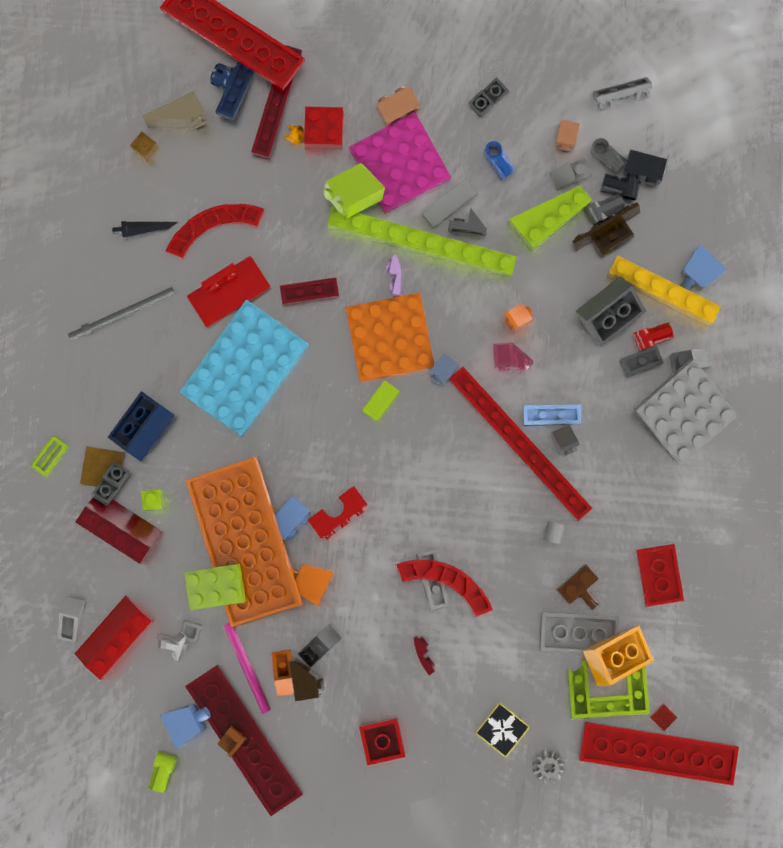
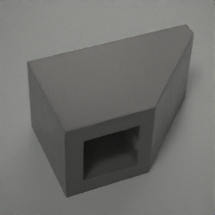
M570 425L550 433L559 454L564 453L567 456L577 451L576 447L580 443Z
M328 624L298 655L311 668L342 637Z

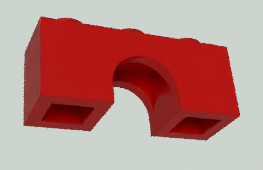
M355 486L339 496L344 506L341 515L330 517L324 509H321L307 520L321 539L324 537L326 540L336 533L334 530L337 527H345L351 522L350 518L356 514L358 517L367 511L365 507L368 504Z

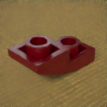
M415 636L413 639L417 656L423 668L430 676L435 672L433 668L435 664L429 656L426 658L423 656L429 651L426 648L429 644L422 636L420 638Z

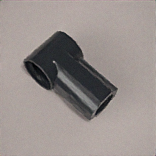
M605 173L601 190L614 194L619 193L624 199L636 201L641 181L631 177L622 178Z

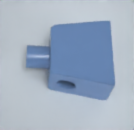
M699 245L681 272L686 279L680 286L689 291L694 286L702 290L722 275L727 268L702 245Z
M194 704L170 710L160 715L176 749L206 729L203 721L211 717L206 707L197 710Z

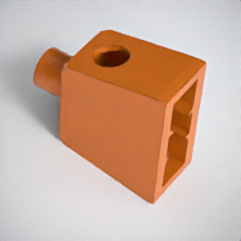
M305 564L302 565L300 571L292 568L299 594L318 606L333 572Z

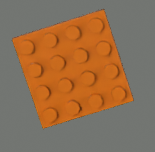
M420 292L345 307L360 382L433 368L434 360Z

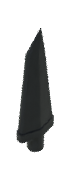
M121 221V227H113L112 233L113 235L122 234L123 239L168 230L178 222Z

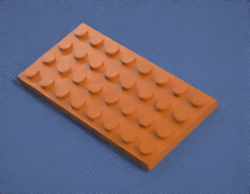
M257 457L187 479L186 484L212 568L240 564L246 602L224 605L230 627L303 605Z

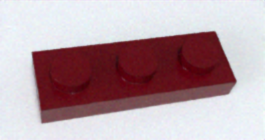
M336 277L280 285L282 305L339 297Z

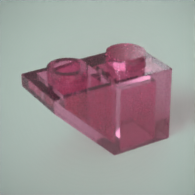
M513 342L493 344L494 369L510 371L511 367H518V370H528L529 366L533 365V360Z

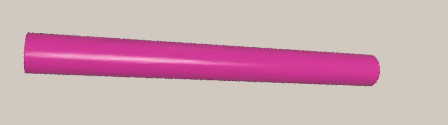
M229 623L223 625L262 714L270 711V706L235 628L230 627Z

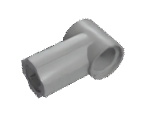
M548 521L543 531V540L560 545L565 526Z

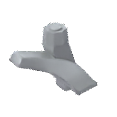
M182 631L176 636H168L160 632L157 634L156 639L159 640L158 648L171 650L172 657L178 661L181 651L187 648V643H184L186 639L185 634Z

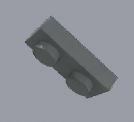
M657 345L620 359L627 377L664 363Z

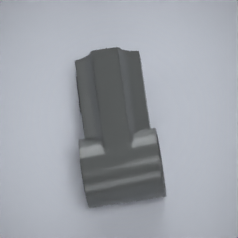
M604 138L596 139L591 146L592 156L600 159L615 173L627 161ZM600 144L604 147L605 151L598 152L595 146Z
M618 193L601 202H594L584 209L594 226L605 221L612 214L622 211L625 208V204Z

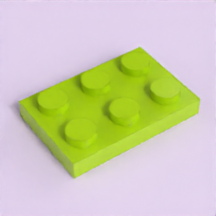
M240 564L184 572L190 610L246 602Z

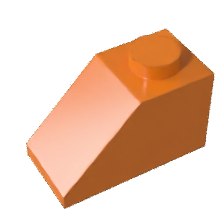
M522 303L504 313L503 320L514 334L531 323L534 314L529 306L525 307Z
M291 650L272 652L273 674L277 695L294 694L289 663L292 660Z

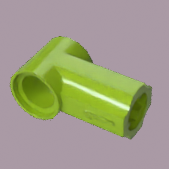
M158 751L153 764L154 770L148 786L149 789L161 793L165 792L177 756Z

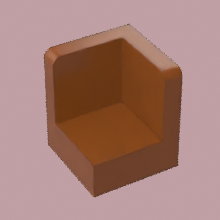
M231 726L218 742V746L226 751L231 758L247 738Z

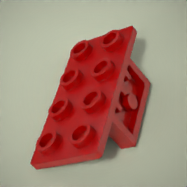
M249 256L236 265L231 263L201 282L202 286L187 295V298L204 325L208 328L240 308L246 299L251 301L270 289V285L253 258Z

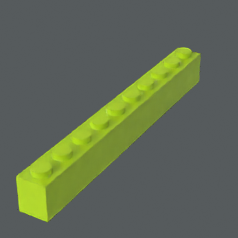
M332 206L327 223L329 229L511 278L517 259L513 255L360 213L346 219L334 206Z

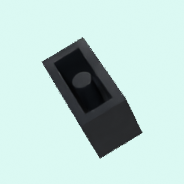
M630 149L623 175L640 179L648 185L656 186V184H660L662 181L667 159Z

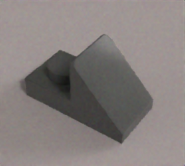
M470 208L468 222L461 218L449 220L448 231L486 236L487 228L472 208Z

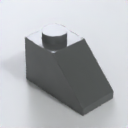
M707 348L686 350L669 355L673 374L691 358L698 363L701 369L711 367Z

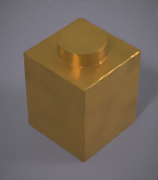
M142 131L130 145L132 151L146 162L149 161L159 148L157 143Z

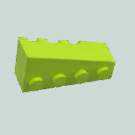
M578 186L510 218L508 224L528 248L534 251L583 211L585 207L590 205L592 199L581 186Z

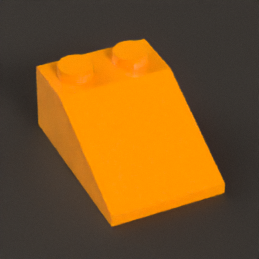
M639 625L583 650L597 686H610L654 661Z

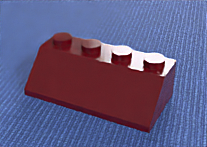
M92 498L75 521V523L139 564L144 563L163 534V531L113 499L106 506Z

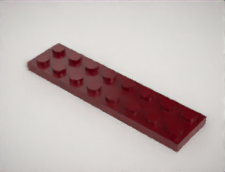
M216 665L185 686L199 709L206 707L209 710L211 717L207 721L220 740L231 726L247 738L233 754L232 759L270 817L303 795L219 665Z

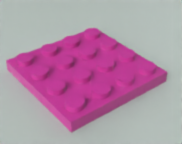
M416 112L348 147L357 165L362 163L385 187L383 199L378 202L384 214L451 179L447 168Z

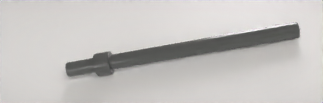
M170 287L91 324L86 323L80 329L68 333V336L72 341L80 336L90 335L93 333L92 331L174 295L175 291L173 287Z

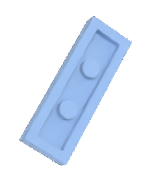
M581 404L523 406V425L582 424Z

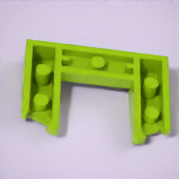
M587 660L582 661V667L576 671L568 670L571 720L650 714L645 666L626 676L627 695L590 698Z

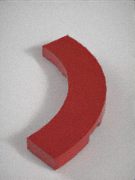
M223 204L206 209L189 219L175 233L166 248V252L184 259L191 245L201 235L221 225L240 223L258 227L264 208L249 204Z
M411 560L395 564L402 583L410 580L426 579L445 584L465 600L474 617L493 610L484 591L479 588L471 577L454 566L435 560Z

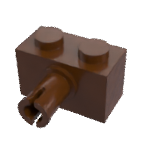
M586 564L582 565L555 589L567 604H571L578 597H581L593 610L596 608L593 602L596 605L601 603L590 591V586L599 578Z

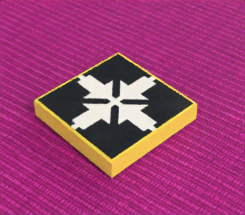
M498 703L475 733L504 757H507L530 727L501 703Z

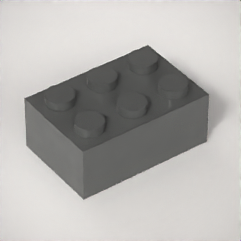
M621 276L576 310L587 332L600 346L606 344L647 312L633 286Z

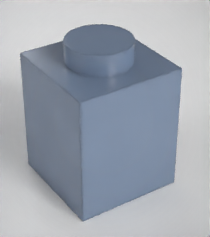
M444 353L429 372L431 380L438 385L440 383L445 385L457 370L459 364Z

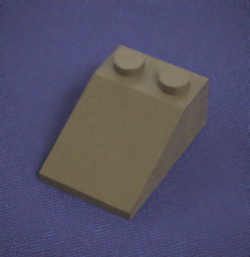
M194 91L142 115L148 128H198L207 121Z

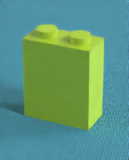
M360 163L325 181L323 194L336 207L337 211L342 213L347 219L381 201L385 187Z

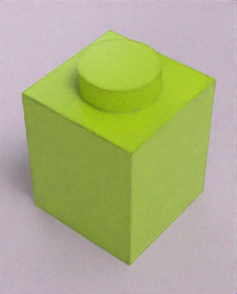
M163 490L141 491L142 510L164 509Z

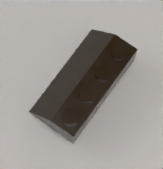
M293 658L289 663L295 701L319 698L325 689L323 678H319V674L301 660Z

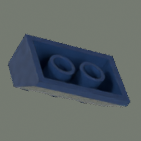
M141 391L111 431L108 438L141 462L175 415Z

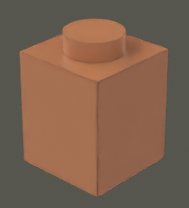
M561 119L555 142L559 149L565 151L574 149L580 123Z

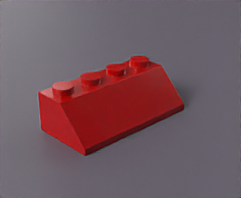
M125 595L74 654L99 680H102L155 620Z

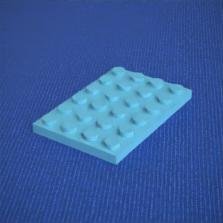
M246 299L180 390V393L242 437L306 349L308 343Z

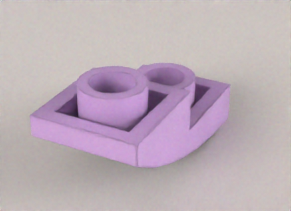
M393 254L392 259H388L386 270H389V276L396 277V279L391 280L390 290L393 291L392 296L399 297L402 281L401 267L397 255Z

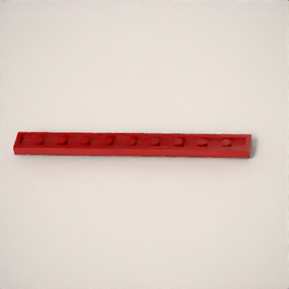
M461 367L449 378V381L577 521L592 509L589 503L464 367Z

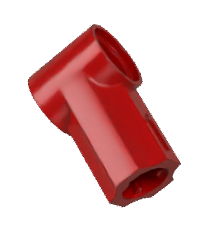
M669 322L633 333L639 351L674 338Z

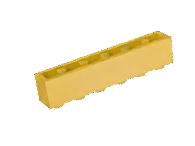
M618 255L607 274L608 277L614 280L620 276L633 286L634 290L708 326L713 324L721 306Z

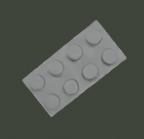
M542 612L540 651L583 653V650L619 634L620 617Z

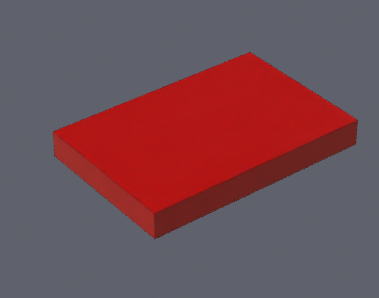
M675 544L636 550L645 607L684 601Z

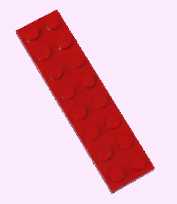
M165 0L160 6L162 12L282 90L285 89L305 62L304 57L216 0Z
M585 722L579 761L734 786L739 747Z

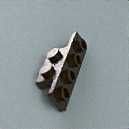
M638 202L633 205H627L618 214H612L605 222L594 225L585 234L577 235L572 241L575 251L592 242L601 256L632 239L634 233L626 221L640 213Z

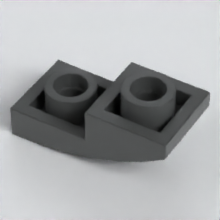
M496 77L468 104L482 117L510 91Z
M113 462L91 496L108 506L130 471Z

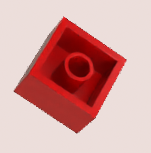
M305 106V149L343 150V107Z
M397 717L359 725L367 766L406 757Z

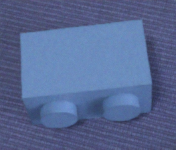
M293 496L275 515L283 540L287 538L290 540L298 532L295 530L299 524L303 526L310 518L308 515L310 511Z

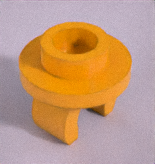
M288 125L287 128L291 130L290 135L284 134L283 136L291 141V143L299 144L304 138L302 126Z

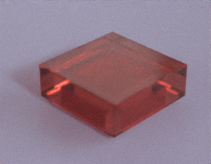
M662 704L650 716L663 731L677 719L665 704Z

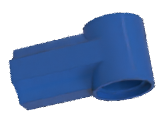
M491 141L486 145L484 156L490 161L501 179L506 178L516 170L503 152L499 142ZM495 147L498 154L490 155L488 148Z

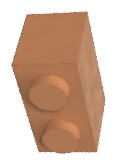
M402 86L395 90V94L388 97L386 95L378 100L376 109L386 126L420 110L421 105L410 86L406 88Z

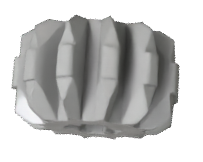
M543 751L544 758L536 755L540 762L532 763L533 766L538 767L533 770V773H540L537 779L541 780L544 777L543 781L545 784L548 783L549 778L552 784H554L555 776L558 779L562 778L558 772L565 773V769L559 768L565 762H557L561 758L560 754L554 757V751H550L549 757H547L546 751ZM546 763H548L549 765L553 763V770L544 771V769H546L544 765Z

